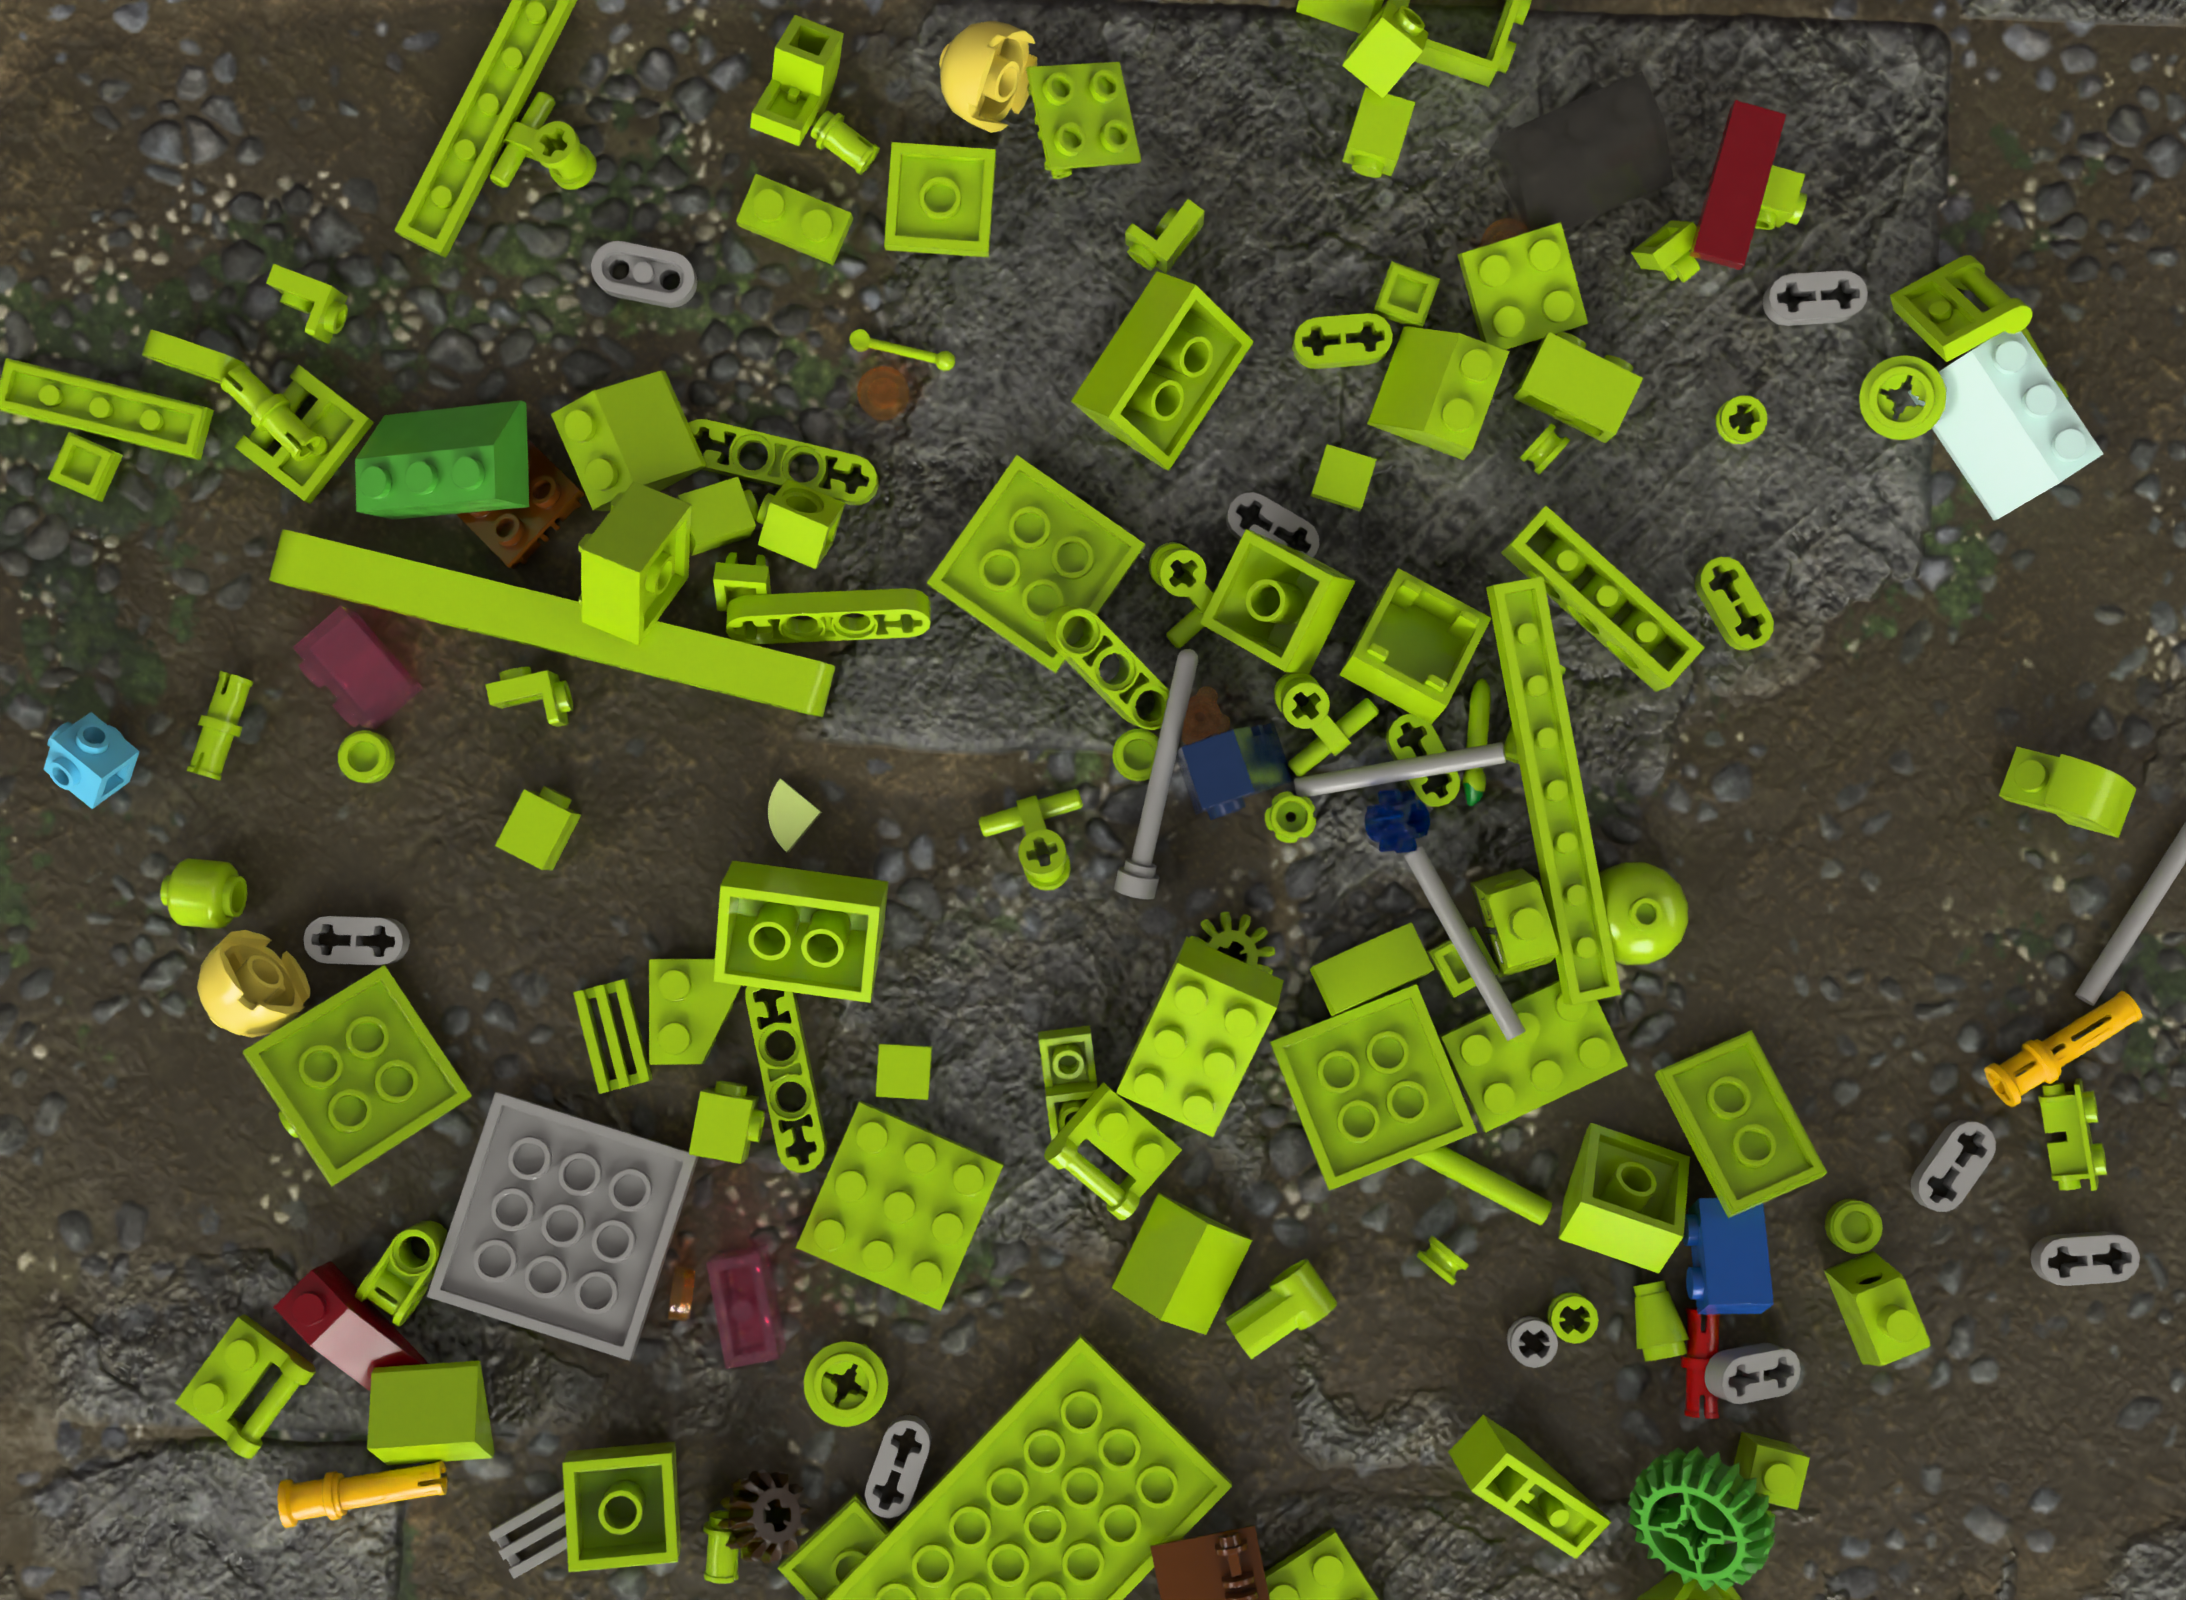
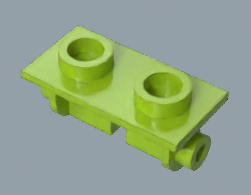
M2082 1078L2076 1079L2074 1083L2075 1091L2065 1092L2064 1083L2042 1085L2043 1095L2038 1096L2041 1105L2045 1133L2066 1131L2067 1135L2066 1141L2047 1142L2052 1180L2058 1181L2059 1190H2075L2081 1188L2080 1179H2090L2091 1191H2095L2099 1184L2098 1175H2107L2103 1143H2092L2089 1123L2099 1122L2094 1091L2084 1092Z

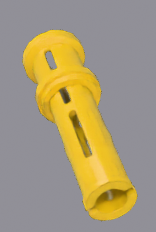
M2120 991L2115 997L2076 1019L2044 1041L2038 1039L2028 1040L2022 1044L2021 1052L2000 1065L1991 1063L1984 1069L1986 1078L1998 1097L2006 1105L2015 1107L2021 1103V1096L2043 1082L2051 1084L2058 1080L2063 1066L2092 1048L2097 1047L2103 1041L2133 1022L2136 1023L2141 1020V1010L2129 994ZM2100 1023H2103L2102 1025H2100L2099 1027L2095 1028L2094 1030H2092L2091 1032L2087 1033L2086 1035H2084L2083 1037L2079 1038L2078 1040L2072 1041V1040L2076 1039L2077 1037H2079L2080 1035H2082V1034H2084L2085 1032H2087L2088 1030L2092 1029V1028L2095 1027L2096 1025H2098V1024H2100ZM2027 1070L2026 1072L2022 1073V1074L2019 1075L2018 1077H2015V1076H2017L2018 1074H2020L2021 1072Z
M440 1460L430 1464L346 1478L342 1473L333 1471L327 1472L324 1479L295 1483L292 1479L281 1480L277 1496L279 1516L282 1525L285 1528L295 1527L298 1520L328 1516L330 1520L341 1519L342 1516L347 1514L348 1509L432 1495H446L448 1480L447 1477L441 1478V1473L446 1472L444 1462Z

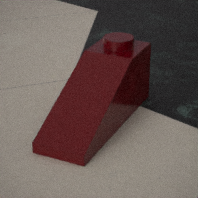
M331 1261L312 1269L273 1307L309 1346L369 1391H371V1374L374 1368L429 1364L368 1299L361 1302L355 1298L358 1289Z

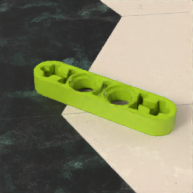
M696 419L688 423L695 439H701L703 431L709 432V438L714 443L728 447L727 437H735L729 448V465L721 464L725 459L722 452L706 450L703 458L707 467L701 470L738 477L739 479L781 488L785 481L790 479L848 505L865 504L875 496L878 490L879 478L876 470L867 459L861 456L707 419ZM752 442L764 445L768 451L766 464L757 470H747L741 466L739 461V454L742 448ZM802 454L813 456L819 464L816 477L806 483L798 482L790 475L792 461ZM828 460L837 461L833 469L836 473L851 475L854 467L861 468L863 478L869 480L867 487L858 486L855 494L848 493L846 483L830 478L831 489L822 488L828 477Z
M908 588L745 595L731 600L727 605L726 632L733 640L748 644L910 638L924 634L930 628L931 602L929 597L922 591ZM857 613V614H863V615H866V616H863V617H848V616H845L844 614ZM801 615L809 616L813 619L802 620L795 619L792 617Z
M747 986L745 1000L777 1153L781 1163L788 1170L796 1173H806L815 1169L824 1160L827 1152V1140L796 993L784 991V996L776 999L778 1015L789 1011L791 1022L778 1021L762 1028L760 1017H771L768 1002L758 1001L757 991L764 988ZM776 1030L789 1032L795 1040L796 1049L794 1054L787 1060H777L768 1053L767 1039ZM796 1082L804 1088L806 1102L800 1110L787 1111L779 1105L777 1092L782 1084ZM810 1114L813 1124H803L802 1131L805 1141H815L817 1149L809 1154V1162H802L798 1154L790 1155L789 1146L793 1145L797 1139L795 1127L793 1126L785 1131L781 1120L796 1121Z

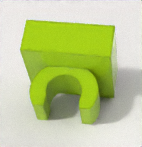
M1671 220L1631 251L1641 269L1663 271L1670 281H1674L1678 277L1681 282H1685L1701 270L1696 259L1689 256V250L1692 247L1697 229L1694 222Z
M735 552L728 554L726 563L716 562L713 583L717 611L727 612V605L731 600L739 596L771 594L769 566H766L764 555H757L755 565L738 564L737 553Z

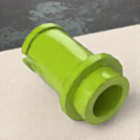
M829 110L826 111L816 122L810 134L817 141L816 147L820 150L826 147L854 168L858 174L862 175L870 167L880 148L875 144L873 145L844 123L845 116L841 113L834 115Z
M728 1510L711 1512L709 1514V1521L704 1523L703 1531L708 1534L704 1579L712 1583L726 1584L738 1580L739 1549L732 1550L725 1546L732 1531L731 1529H722L717 1525L724 1518H728Z

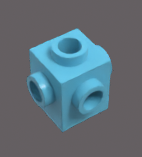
M90 712L74 724L66 722L53 732L47 742L50 749L43 770L50 775L59 787L69 790L93 809L130 782L140 751L126 741L115 727L107 725Z

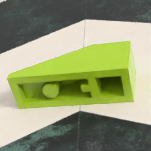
M1484 1414L1448 1451L1471 1492L1575 1559L1611 1523V1520L1603 1511L1523 1441Z

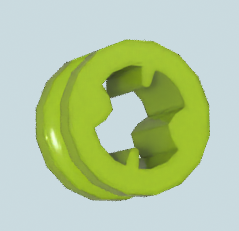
M1740 395L1725 402L1719 408L1716 414L1715 425L1718 433L1725 441L1732 444H1745L1757 439L1764 432L1767 425V412L1764 405L1758 399L1752 396ZM1737 406L1745 408L1743 414L1751 412L1754 423L1746 426V434L1738 433L1740 427L1732 428L1729 422V417L1737 413Z
M1553 423L1520 456L1523 462L1532 461L1535 464L1534 472L1538 475L1571 441L1567 436L1558 437L1555 433L1556 426Z
M1431 1235L1428 1239L1430 1242L1429 1249L1426 1251L1419 1250L1416 1256L1453 1286L1457 1282L1455 1278L1456 1272L1460 1269L1466 1270L1469 1264Z
M1573 1292L1562 1293L1555 1297L1549 1304L1546 1315L1548 1325L1551 1326L1555 1334L1565 1342L1574 1344L1585 1342L1591 1338L1597 1330L1599 1321L1597 1310L1593 1304L1582 1295ZM1569 1306L1573 1310H1577L1581 1306L1584 1308L1585 1313L1579 1316L1585 1322L1579 1329L1571 1325L1567 1326L1564 1330L1561 1328L1560 1322L1565 1321V1318L1560 1313L1565 1307Z

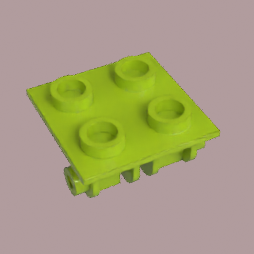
M1120 62L1033 66L1026 68L1030 85L1028 93L1032 96L1036 112L1034 120L1035 124L1039 126L1038 139L1042 141L1046 158L1044 166L1045 170L1051 171L1053 179L1066 178L1072 175V168L1142 162Z

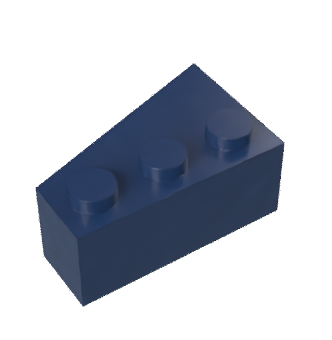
M1274 722L1263 726L1261 724L1251 728L1233 729L1181 747L1176 756L1195 814L1207 811L1210 821L1245 808L1244 798L1294 781Z

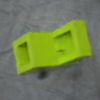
M794 15L775 46L772 79L752 111L750 128L800 146L811 126L814 127L819 118L824 114L838 73L844 33Z
M2016 747L1999 796L2005 801L2054 813L2069 825L2119 838L2136 788L2122 776L2093 763L2064 754L2056 757Z

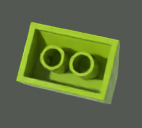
M1156 271L1071 402L1102 429L1169 471L1254 341L1196 284Z
M732 860L720 885L713 982L871 1003L884 931L888 881Z

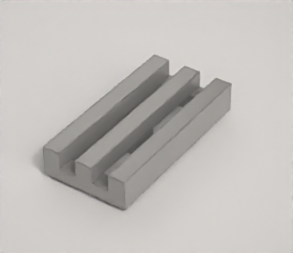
M564 1488L495 1526L488 1532L492 1541L496 1540L501 1549L498 1552L502 1559H507L511 1566L509 1572L513 1579L567 1549V1536L565 1535L521 1560L517 1553L565 1526V1512L511 1542L507 1535L564 1502Z

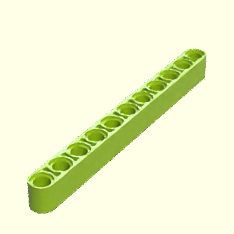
M283 529L269 581L817 717H823L836 667L821 661L659 621L654 624L638 646L583 623L582 606L579 605L578 601Z

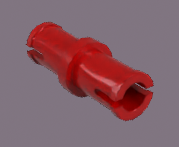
M1686 1308L1687 1335L1689 1340H1687V1354L1681 1356V1367L1686 1368V1409L1684 1410V1416L1700 1418V1396L1704 1395L1705 1419L1719 1418L1718 1397L1709 1392L1704 1376L1709 1360L1719 1352V1322L1721 1314H1705V1330L1701 1331V1314L1697 1315V1308Z

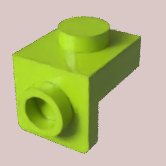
M519 667L500 672L501 681L485 684L489 703L492 706L506 708L543 699L548 723L556 727L569 725L567 712L573 711V700L566 680L559 681L558 674L548 670L532 673L530 667Z

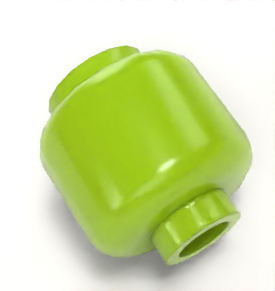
M188 858L177 864L172 874L165 876L161 885L160 896L163 905L168 907L171 918L177 924L221 929L231 923L234 917H239L242 914L247 901V884L245 879L239 876L238 871L229 862Z

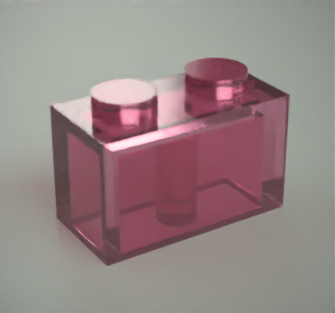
M341 605L293 647L303 659L298 665L301 671L317 687L322 688L326 685L338 699L333 703L334 708L353 727L360 724L362 727L377 730L423 690L422 686L357 612Z
M767 1244L715 1254L706 1264L725 1368L729 1369L779 1359L786 1349V1343Z

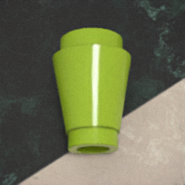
M1665 1280L1633 1286L1636 1296L1634 1297L1637 1349L1643 1350L1645 1361L1687 1354L1684 1341L1689 1340V1337L1670 1293L1667 1291Z

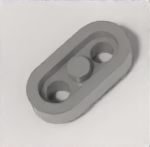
M612 241L601 246L592 258L591 272L594 280L605 293L614 297L675 308L690 301L697 289V275L694 268L683 255L676 252L623 241ZM620 264L628 265L629 273L624 279L617 280L613 278L612 273L616 266ZM675 274L680 276V284L677 288L673 290L663 288V281L668 275Z

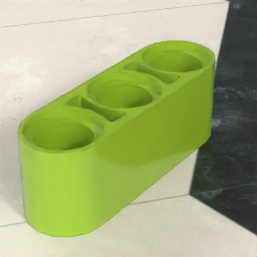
M1070 605L1060 606L1053 610L1046 619L1044 628L1046 639L1050 645L1124 720L1143 729H1160L1169 696V689L1096 614L1090 610ZM1078 616L1083 622V635L1079 641L1069 645L1064 639L1063 628L1070 618ZM1115 654L1119 659V671L1114 678L1104 681L1100 676V663L1107 655ZM1145 691H1151L1155 699L1154 708L1147 716L1139 717L1135 707L1136 700Z

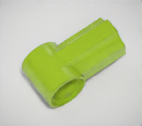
M1303 1259L1284 1270L1270 1282L1268 1290L1249 1301L1248 1304L1225 1319L1234 1337L1250 1359L1262 1353L1296 1328L1303 1330L1317 1323L1337 1306L1338 1302L1308 1259Z

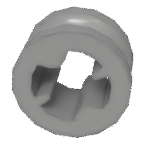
M1521 1317L1508 1330L1506 1339L1508 1349L1517 1361L1527 1367L1537 1368L1545 1366L1552 1361L1557 1353V1336L1551 1326L1539 1317ZM1528 1330L1530 1333L1536 1334L1542 1330L1545 1337L1539 1340L1544 1344L1543 1349L1538 1353L1529 1349L1523 1354L1519 1349V1346L1525 1345L1520 1339L1523 1332Z

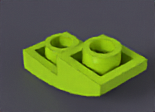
M1412 922L1355 946L1310 968V972L1331 1016L1375 999L1389 990L1423 977L1435 970Z
M1090 1025L1038 1032L1051 1141L1098 1089Z

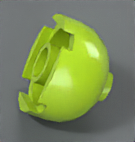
M1622 862L1600 871L1599 877L1615 962L1622 965H1648L1666 957L1682 941L1688 925V902L1681 886L1665 870L1646 862Z

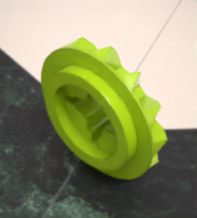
M1907 355L1891 357L1877 364L1864 379L1859 395L1861 413L1866 423L1875 432L1886 438L1894 440L1916 438L1931 430L1945 411L1947 387L1938 369L1920 357ZM1909 376H1913L1910 383L1912 385L1911 394L1919 397L1918 400L1924 401L1925 405L1906 406L1903 413H1900L1898 420H1896V401L1889 398V395L1881 393L1882 389L1887 391L1891 389L1899 390L1903 387L1904 382H1908Z
M842 1340L823 1347L812 1358L804 1376V1393L810 1408L825 1422L841 1427L856 1426L868 1421L880 1410L887 1396L889 1378L882 1358L877 1356L866 1344ZM854 1363L858 1365L855 1371L857 1373L855 1382L861 1386L862 1390L868 1393L861 1390L859 1392L850 1390L838 1403L835 1399L838 1395L836 1391L839 1384L832 1379L833 1376L826 1372L832 1375L835 1373L844 1375L847 1369H851Z

